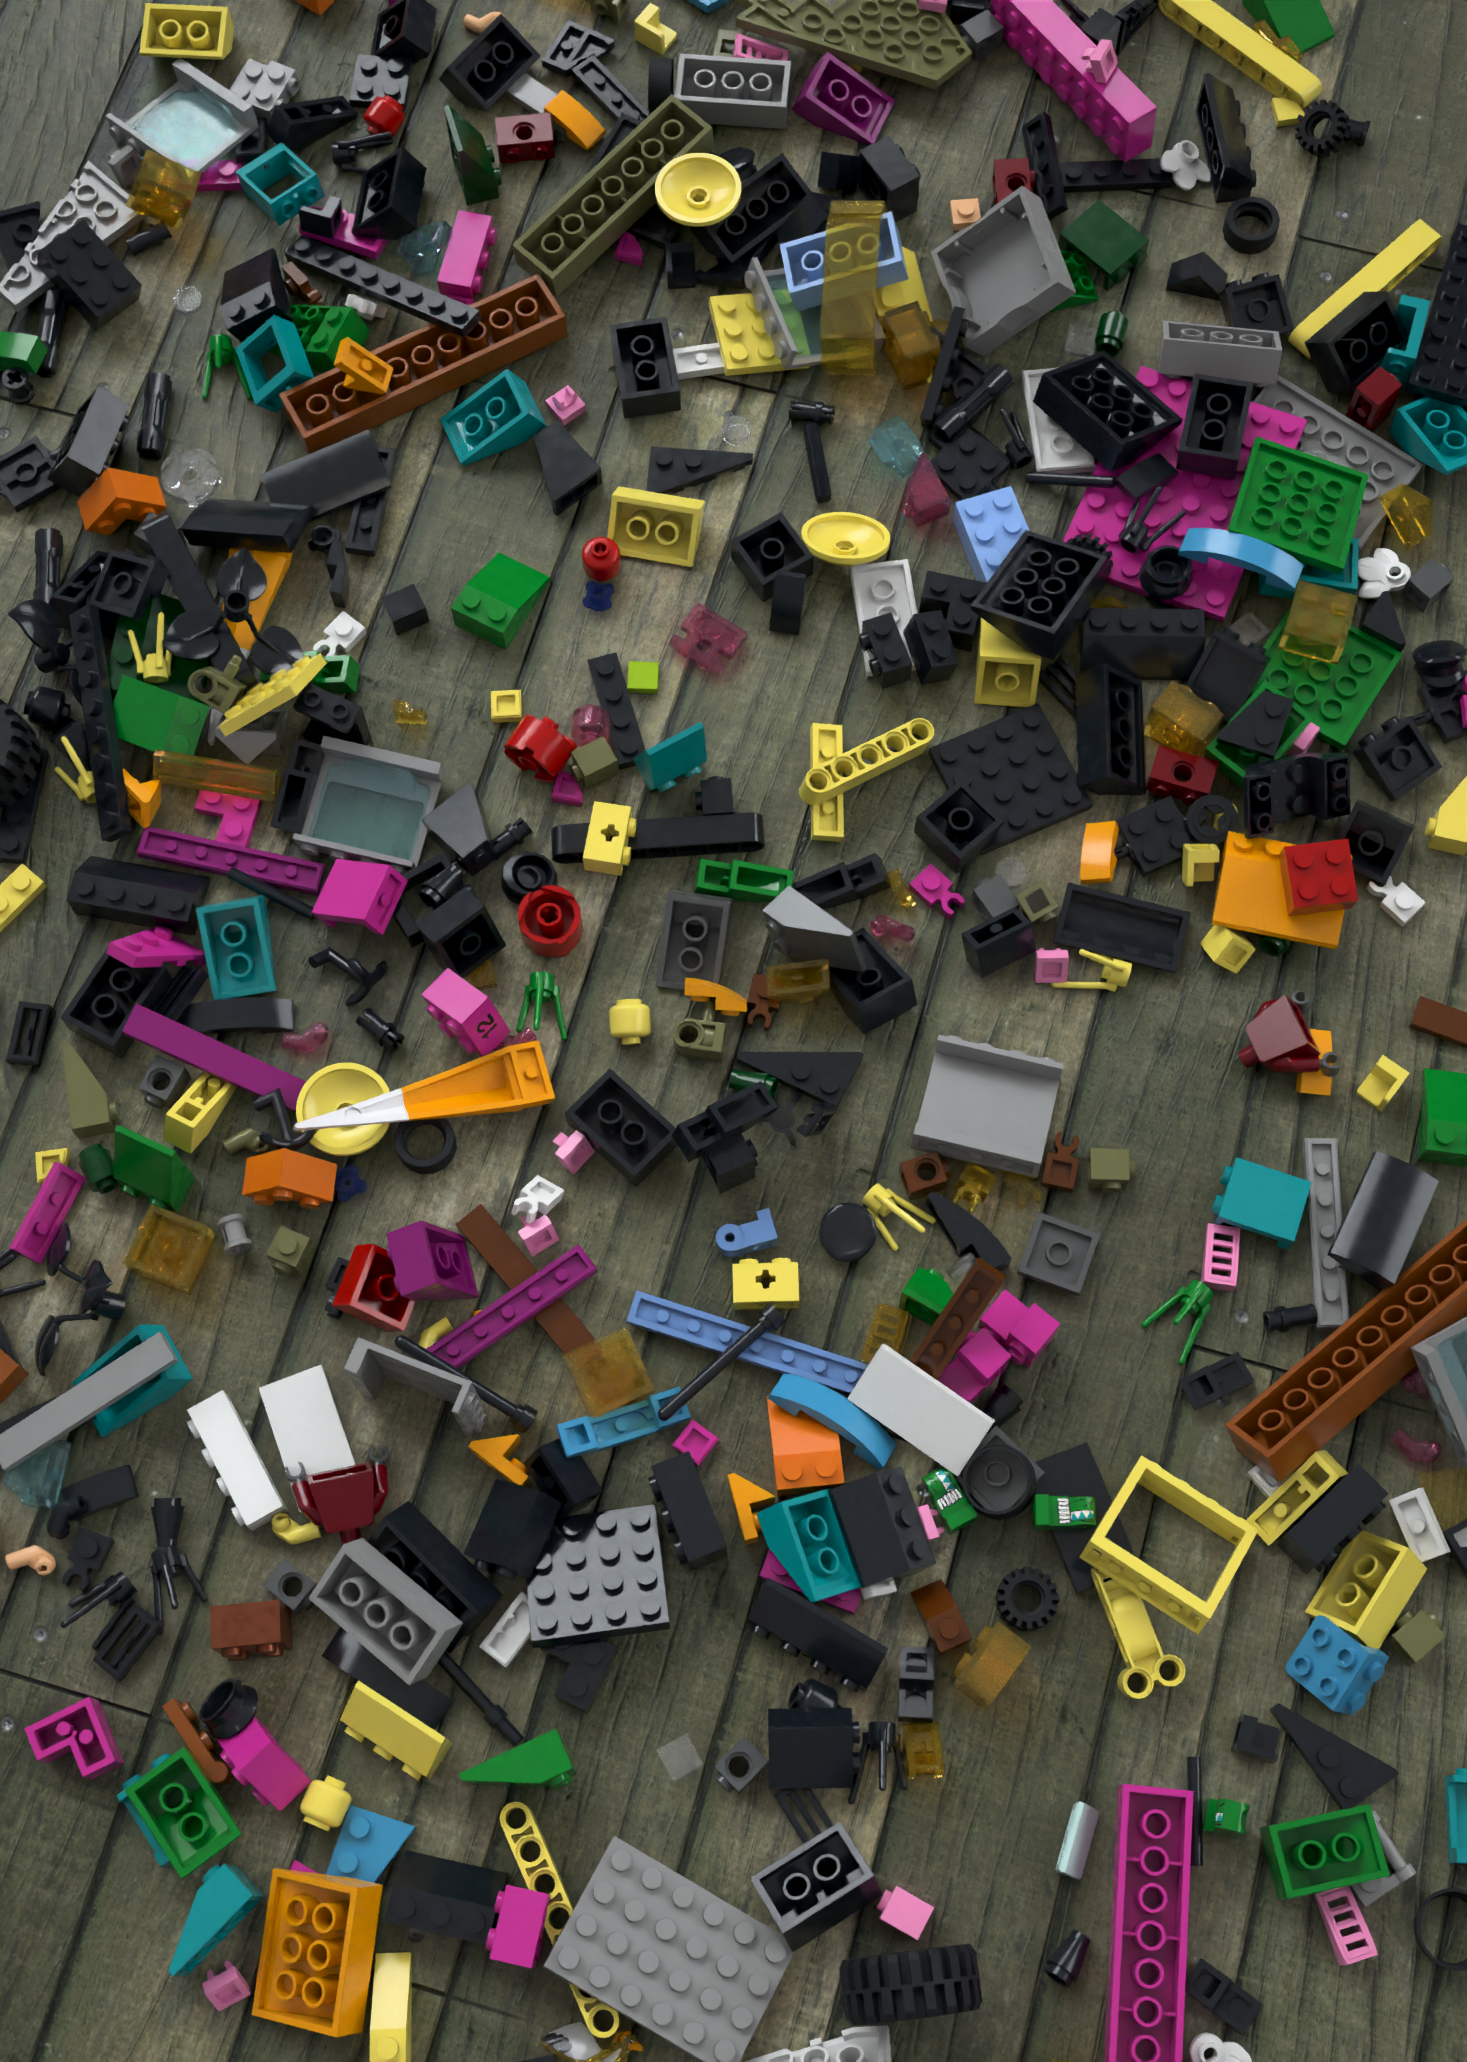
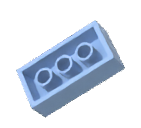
M892 211L780 244L788 290L797 312L909 279L900 235Z
M1011 486L955 502L953 523L976 580L986 582L987 584L1024 531H1029V528Z

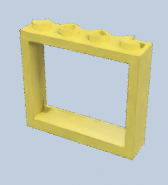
M1141 1455L1079 1558L1196 1634H1199L1213 1615L1254 1540L1258 1529L1250 1525L1245 1519L1237 1517L1220 1506L1215 1500L1190 1487L1187 1482L1168 1473L1157 1463ZM1137 1483L1236 1546L1206 1602L1105 1537Z

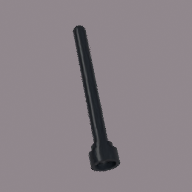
M768 1302L758 1311L760 1315L756 1318L757 1322L658 1411V1418L662 1421L670 1419L766 1331L768 1333L772 1330L777 1331L786 1323L781 1313Z
M399 1335L396 1337V1347L418 1361L471 1381L480 1399L509 1416L508 1420L512 1422V1427L524 1434L533 1423L538 1412L536 1409L528 1404H513L406 1336Z

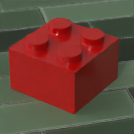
M1348 839L1285 846L1278 855L1288 916L1351 909L1358 901Z
M364 1244L355 1246L332 1306L385 1332L405 1331L416 1300L402 1297L397 1291L394 1284V1276L396 1275L394 1264L390 1260L387 1250L375 1244Z

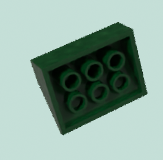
M160 594L159 599L150 596L140 622L119 616L107 668L112 703L114 702L122 675L146 682L143 680V674H137V663L128 631H134L143 661L146 660V655L156 653L158 614L160 612L164 614L165 638L172 621L179 615L186 613L180 600ZM163 647V655L165 656L166 649ZM172 655L170 665L171 676L168 677V681L149 684L200 701L191 695L188 689V680L193 672L210 667L211 659L208 657L202 660H187ZM205 675L201 679V685L204 689L208 677Z

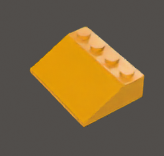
M1228 831L1220 858L1212 925L1337 950L1345 909L1288 916L1278 855L1285 846L1297 844L1261 837L1247 839L1245 834Z
M273 1868L252 2015L336 2038L362 2033L383 1885L355 1878Z

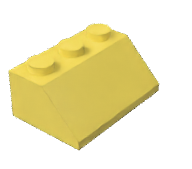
M145 3L140 56L224 60L232 51L235 27L228 7Z
M902 247L909 279L866 292L885 335L923 329L928 324L933 327L934 324L915 252Z
M618 486L612 494L607 538L612 539L618 545L620 555L693 567L702 530L705 501Z
M1362 1530L1342 1550L1305 1610V1613L1313 1619L1319 1615L1325 1616L1361 1645L1379 1649L1427 1568L1408 1547Z
M359 1680L340 1721L348 1725L344 1732L359 1742H362L365 1737L376 1744L373 1749L374 1752L388 1761H391L392 1757L395 1756L405 1763L401 1769L418 1781L422 1775L431 1779L453 1742Z

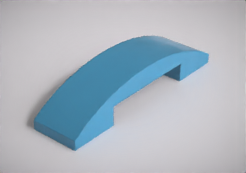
M1188 528L1178 553L1180 556L1207 564L1210 557L1266 575L1265 583L1294 592L1304 567L1303 564L1291 555L1271 544L1244 534L1214 528Z
M784 1373L768 1397L769 1400L794 1416L802 1410L857 1445L853 1453L880 1471L897 1445L886 1430L867 1412L836 1391L815 1381Z
M676 1387L649 1396L647 1400L590 1418L587 1415L556 1425L555 1427L566 1458L616 1447L689 1420L691 1415L687 1404L667 1421H662L658 1418V1411L681 1391V1388Z

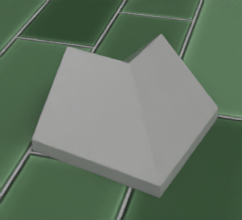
M273 709L226 737L218 727L226 719V716L223 714L215 728V735L248 765L259 754L283 755L287 710Z

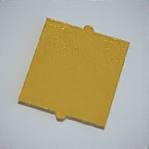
M1444 1467L1441 1471L1417 1473L1419 1488H1424L1442 1531L1467 1518V1469L1449 1470L1447 1467Z

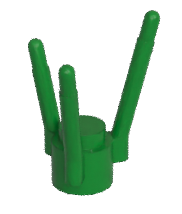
M216 334L209 339L202 398L207 399L213 362L215 367L220 369L221 365H226L230 360H233L248 400H251L252 394L236 348H233L232 339L228 335Z
M543 971L530 974L529 985L525 986V997L516 1027L518 1033L523 1029L531 998L535 1002L533 1028L536 1031L540 1028L542 1003H547L553 998L561 1039H567L559 997L560 987L554 985L555 976L553 974Z
M1192 1280L1187 1287L1181 1286L1177 1293L1145 1319L1141 1326L1146 1328L1179 1300H1181L1180 1305L1182 1309L1174 1318V1325H1178L1188 1312L1194 1315L1198 1312L1178 1360V1364L1183 1365L1205 1316L1212 1308L1208 1303L1214 1294L1204 1283Z

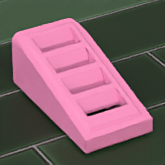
M737 33L733 57L788 61V50ZM742 46L746 48V54L741 53Z
M1207 1224L1201 1282L1210 1289L1233 1292L1236 1288L1240 1228ZM1214 1233L1232 1236L1231 1242L1214 1239ZM1213 1246L1230 1248V1253L1213 1251ZM1212 1257L1229 1260V1265L1212 1262ZM1211 1270L1227 1271L1228 1276L1211 1274Z
M1349 1885L1314 1894L1339 1965H1348L1378 1955L1371 1934ZM1344 1897L1346 1904L1329 1908L1328 1901ZM1349 1911L1351 1918L1335 1922L1333 1916ZM1354 1926L1356 1933L1342 1937L1339 1930ZM1359 1940L1361 1947L1348 1951L1346 1944Z

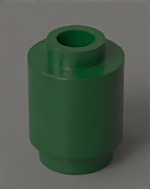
M1110 311L1101 315L1094 340L1097 352L1105 351L1112 357L1117 355L1122 349L1128 327V319L1122 313Z
M94 1144L83 1149L78 1155L80 1159L79 1166L91 1191L106 1194L116 1189L118 1182L114 1179V1161L109 1150L104 1149L102 1144Z

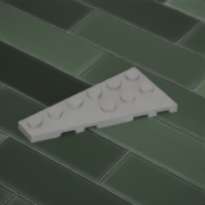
M90 161L83 167L84 172L79 179L75 178L70 185L71 190L65 199H60L39 228V235L33 243L29 242L26 246L22 259L19 263L13 264L0 282V298L16 312L22 310L54 286L37 267L38 251L83 219L108 246L147 217L146 209Z

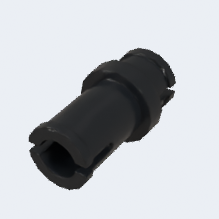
M164 220L156 225L151 223L147 225L148 229L126 238L134 256L156 244L159 247L163 245L162 241L172 238Z
M791 400L790 420L816 422L819 426L822 423L833 425L834 418H832V415H835V406H826L824 402L810 404Z
M521 817L515 823L507 824L505 826L506 830L492 840L496 854L495 861L516 844L519 846L523 844V839L533 833Z
M366 1008L361 1012L370 1019V1022L360 1015L357 1017L356 1023L374 1036L375 1042L378 1045L386 1046L391 1052L399 1048L393 1040L402 1045L404 1035L397 1032V1027L393 1023H386L371 1008Z
M1313 1303L1290 1308L1277 1306L1274 1311L1263 1312L1264 1327L1267 1332L1279 1330L1283 1333L1288 1332L1292 1327L1316 1324L1317 1311Z

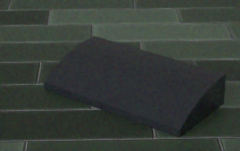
M369 429L261 474L270 502L313 505L315 510L308 523L392 488L378 446Z
M211 498L196 507L180 529L189 545L232 549L246 547L248 550L292 553L315 509L313 505Z
M1068 882L1053 943L1079 950L1084 949L1092 953L1176 973L1191 912Z
M1378 1151L1374 1152L1327 1255L1379 1291L1394 1285L1439 1181L1405 1161Z

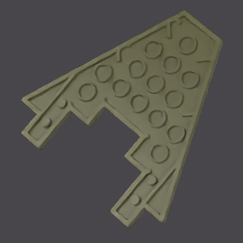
M735 0L747 9L736 17L735 26L740 29L804 48L809 53L825 54L829 52L837 59L933 89L939 87L968 64L972 56L971 50L947 14L919 9V0H839L833 6H830L823 0H799L794 5H791L786 0Z

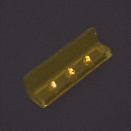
M156 749L153 755V782L275 802L278 795L281 779L278 778L277 769Z

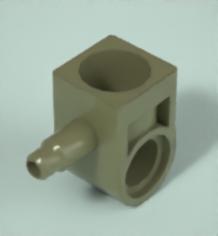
M233 655L223 672L214 667H205L193 672L188 680V689L191 695L223 714L236 705L235 702L241 698L246 688V685L234 679L240 668L239 665L242 658L238 655ZM203 675L211 679L213 685L211 691H207L202 687L201 679Z
M713 1001L705 1002L701 1020L686 1018L675 1025L673 1029L674 1048L680 1056L690 1059L722 1062L726 1023L714 1022L715 1003ZM686 1034H693L697 1037L692 1043H685L681 1040Z

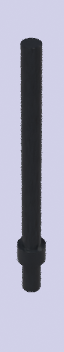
M445 1651L437 1663L485 1715L483 1719L492 1729L497 1728L513 1747L518 1745L524 1736L506 1718L508 1714L499 1704L495 1706Z

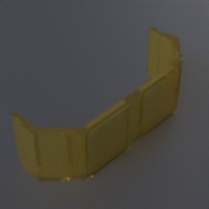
M832 200L826 226L820 326L822 370L826 374L878 375V369L875 365L874 323L880 224L883 214L887 213L885 201Z

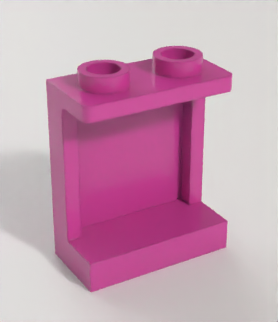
M336 859L311 913L328 927H335L338 921L361 924L372 933L383 935L408 880L387 864Z

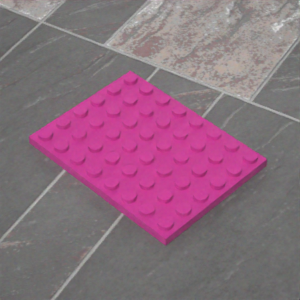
M1140 366L1136 379L1180 416L1183 421L1181 425L1132 464L1110 472L1098 461L1093 475L1114 476L1116 482V478L1129 468L1157 453H1160L1176 469L1178 450L1193 382L1181 378H1168L1159 373V371ZM1250 401L1235 479L1176 469L1179 475L1162 488L1157 501L1143 523L1149 530L1148 538L1180 511L1185 510L1186 515L1153 542L1147 552L1140 549L1137 554L1130 553L1118 542V535L1124 528L1134 503L1116 485L1114 488H1086L1063 542L1066 543L1069 539H1074L1079 534L1082 537L1085 534H1091V539L1098 536L1101 538L1098 543L1102 545L1106 542L1108 545L1106 551H1111L1113 555L1110 560H1113V566L1107 577V583L1148 597L1150 594L1143 589L1139 580L1140 568L1148 558V553L1162 546L1180 548L1188 528L1227 530L1255 437L1257 436L1296 450L1305 430L1307 419ZM1154 490L1140 500V505L1133 523L1138 520L1140 514L1142 513L1149 499L1155 492ZM1210 557L1207 564L1191 559L1193 580L1187 591L1179 597L1160 600L1167 604L1172 603L1174 604L1173 606L1181 609L1204 610L1205 617L1223 623L1246 569Z

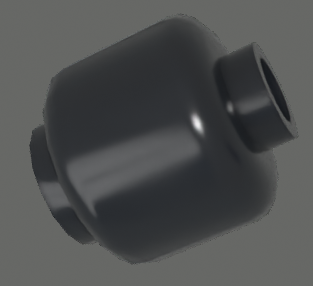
M44 686L36 687L34 692L29 690L24 706V714L28 715V720L31 724L49 729L58 728L61 721L67 722L71 710V704L66 703L64 692Z
M812 1678L807 1679L803 1683L798 1682L788 1700V1708H842L838 1704L837 1691Z

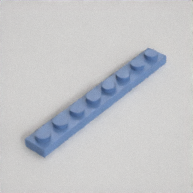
M636 1291L626 1323L719 1354H722L750 1328V1326L640 1291ZM768 1332L762 1334L736 1358L781 1374L787 1373L804 1377L847 1395L851 1394L869 1365Z

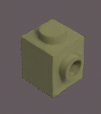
M604 736L571 752L573 764L569 765L570 770L577 782L582 780L586 789L619 774L618 760Z
M1043 879L1016 895L1031 922L1038 920L1041 925L1056 916L1054 909L1059 906Z
M1090 1148L1087 1155V1188H1102V1191L1106 1193L1121 1192V1189H1126L1130 1179L1135 1178V1160H1130V1149Z
M280 1226L266 1255L272 1262V1268L286 1275H290L292 1272L302 1277L316 1246L311 1238Z
M1422 1609L1412 1614L1408 1610L1396 1620L1394 1625L1397 1629L1385 1640L1409 1667L1423 1658L1446 1635L1441 1631L1443 1628L1441 1622L1432 1613L1428 1612L1426 1614Z

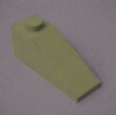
M62 1039L61 1045L71 1130L79 1139L113 1133L116 1128V1121L120 1120L118 1103L112 1101L69 1040Z

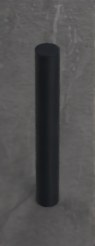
M1028 472L1027 482L1029 484L1097 488L1115 487L1114 476Z
M234 867L230 869L227 875L228 879L260 895H264V897L310 920L313 918L314 915L311 912L314 907Z
M1187 1757L1188 1791H1194L1190 1866H1203L1201 1757Z

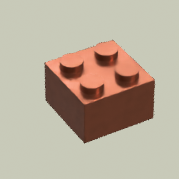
M272 1600L210 1606L211 1649L222 1654V1657H228V1661L248 1660L249 1654L253 1653L262 1654L263 1658L281 1657L284 1650H293L291 1608L282 1601Z

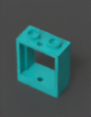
M282 142L236 171L244 193L279 226L297 215L301 206L309 207L325 197L317 174ZM289 173L299 181V183L272 200L263 192V190Z
M273 315L236 348L255 405L276 413L282 408L279 397L280 393L314 378L295 324ZM278 343L286 367L268 381L260 357Z

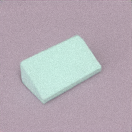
M1079 1801L1073 1804L1055 1868L1057 1873L1074 1879H1081L1099 1816L1098 1810Z

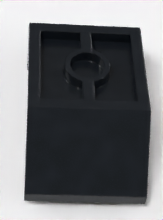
M1299 753L1250 765L1243 776L1245 838L1250 839L1274 833L1275 823L1308 815L1323 820L1349 815L1350 754Z

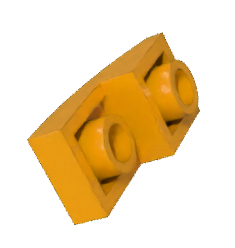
M561 90L544 107V112H550L551 119L566 129L567 137L586 151H589L606 134V130L596 118L564 90Z
M1116 821L1086 824L1080 868V881L1082 885L1112 882L1117 863L1114 849L1119 833Z
M685 977L684 995L691 996V1000L704 1002L709 1001V997H716L715 1010H721L723 1015L739 1016L740 1011L747 1012V1000L733 990L710 981Z
M1309 1029L1321 1053L1317 1057L1322 1059L1325 1053L1332 1052L1331 1031ZM1320 1069L1318 1072L1298 1073L1295 1092L1330 1096L1332 1077L1325 1076Z

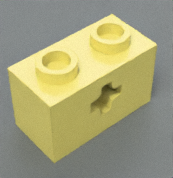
M594 801L583 854L585 870L622 875L623 865L628 866L631 858V847H627L629 837L635 836L637 819L632 818L630 806Z
M789 1258L772 1259V1263H759L757 1259H742L739 1261V1264H732L734 1310L762 1309L768 1302L776 1309L799 1308L798 1262H791ZM765 1277L769 1278L770 1283L767 1289L763 1288L762 1278Z

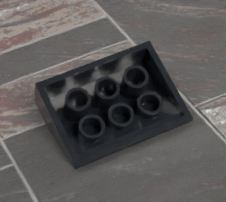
M1105 351L1043 373L1033 402L1046 415L1054 420L1110 472L1132 464L1181 425L1183 421L1180 416Z
M1025 530L973 601L971 610L1025 651L1054 660L1107 584L1108 556Z

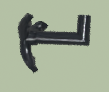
M330 947L308 959L312 968H317L330 962L355 979V982L360 985L358 990L352 993L348 1000L345 1001L346 1006L362 1001L372 986L384 977L387 969L386 961H381L376 966L375 971L369 973L358 959H346Z
M280 1088L253 1100L257 1111H261L269 1106L273 1107L281 1139L266 1132H260L259 1134L260 1141L277 1150L286 1148L297 1152L298 1149L308 1144L319 1130H305L297 1137L293 1131Z

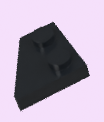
M1264 690L1218 734L1216 742L1273 760L1294 699Z

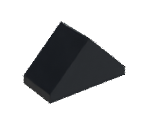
M1201 252L1171 264L1166 290L1220 301L1218 294L1225 289L1224 285L1226 284L1228 274L1205 252Z
M1384 591L1362 623L1360 630L1402 652L1406 642L1389 591Z
M70 719L51 734L48 739L75 766L61 741V737H67L85 770L92 771L86 731L78 721Z

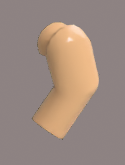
M491 12L481 18L467 14L463 20V27L481 34L502 13Z
M37 1545L6 1555V1562L11 1571L28 1565L36 1570L37 1574L46 1576L56 1566L53 1555Z

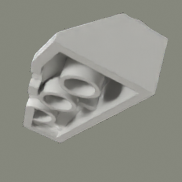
M888 2025L852 2027L841 2031V2037L822 2042L820 2037L809 2041V2047L794 2052L785 2048L745 2062H892Z

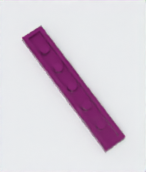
M150 826L144 828L137 850L139 858L227 876L230 869L234 867L270 886L316 896L319 895L326 866L323 863Z
M136 1003L122 1030L123 1035L258 1097L280 1088L287 1110L296 1114L297 1099L306 1081Z
M578 1244L426 1350L459 1369L598 1273V1269Z

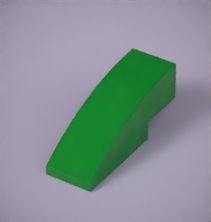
M0 332V371H6L8 368L18 366L26 372L36 374L48 349L39 336L16 332Z
M303 651V655H308L310 659L319 654L318 651ZM350 655L323 656L327 664L309 683L330 693H356L361 666ZM261 671L259 681L265 684L270 681L269 678L273 674Z
M701 858L696 868L693 893L733 898V901L772 902L788 886L792 887L794 871L734 859L729 864Z

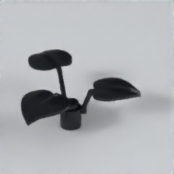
M246 547L230 556L217 573L216 589L219 595L225 599L224 610L220 612L216 623L210 627V621L203 614L186 612L174 619L162 641L163 647L177 657L187 660H202L213 655L218 649L219 640L213 632L219 629L224 619L227 618L235 623L246 620L255 639L258 640L252 647L251 657L259 670L267 674H275L283 668L288 671L293 667V663L304 656L297 639L285 628L270 626L265 630L263 637L259 634L252 620V615L249 613V601L258 599L265 592L267 578L262 567L256 562Z
M93 592L86 597L85 605L89 603ZM31 599L20 603L8 615L18 623L30 641L40 648L34 655V662L37 668L43 673H50L56 669L59 673L72 671L69 674V685L75 698L82 706L76 665H65L71 656L69 647L73 645V639L64 644L58 643V638L61 635L60 631L57 630L59 617L53 607L47 602ZM99 611L103 635L108 639H114L119 616Z
M65 1222L49 1250L47 1273L49 1276H55L59 1270V1272L82 1284V1291L77 1303L78 1314L61 1315L56 1318L49 1315L39 1331L35 1345V1361L41 1376H45L44 1369L56 1349L59 1339V1326L63 1322L88 1319L98 1321L99 1316L119 1320L126 1304L125 1295L107 1291L113 1282L106 1275L101 1261L93 1260L84 1277L66 1268L64 1260L67 1258L70 1249V1227Z

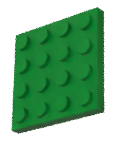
M1256 436L1251 446L1227 530L1228 532L1240 533L1259 539L1281 549L1299 562L1340 575L1345 567L1369 475Z
M1296 596L1264 646L1267 649L1265 655L1270 657L1271 660L1250 697L1267 680L1287 697L1294 699L1296 704L1314 717L1312 723L1320 727L1316 737L1343 751L1397 666L1403 653L1307 600Z

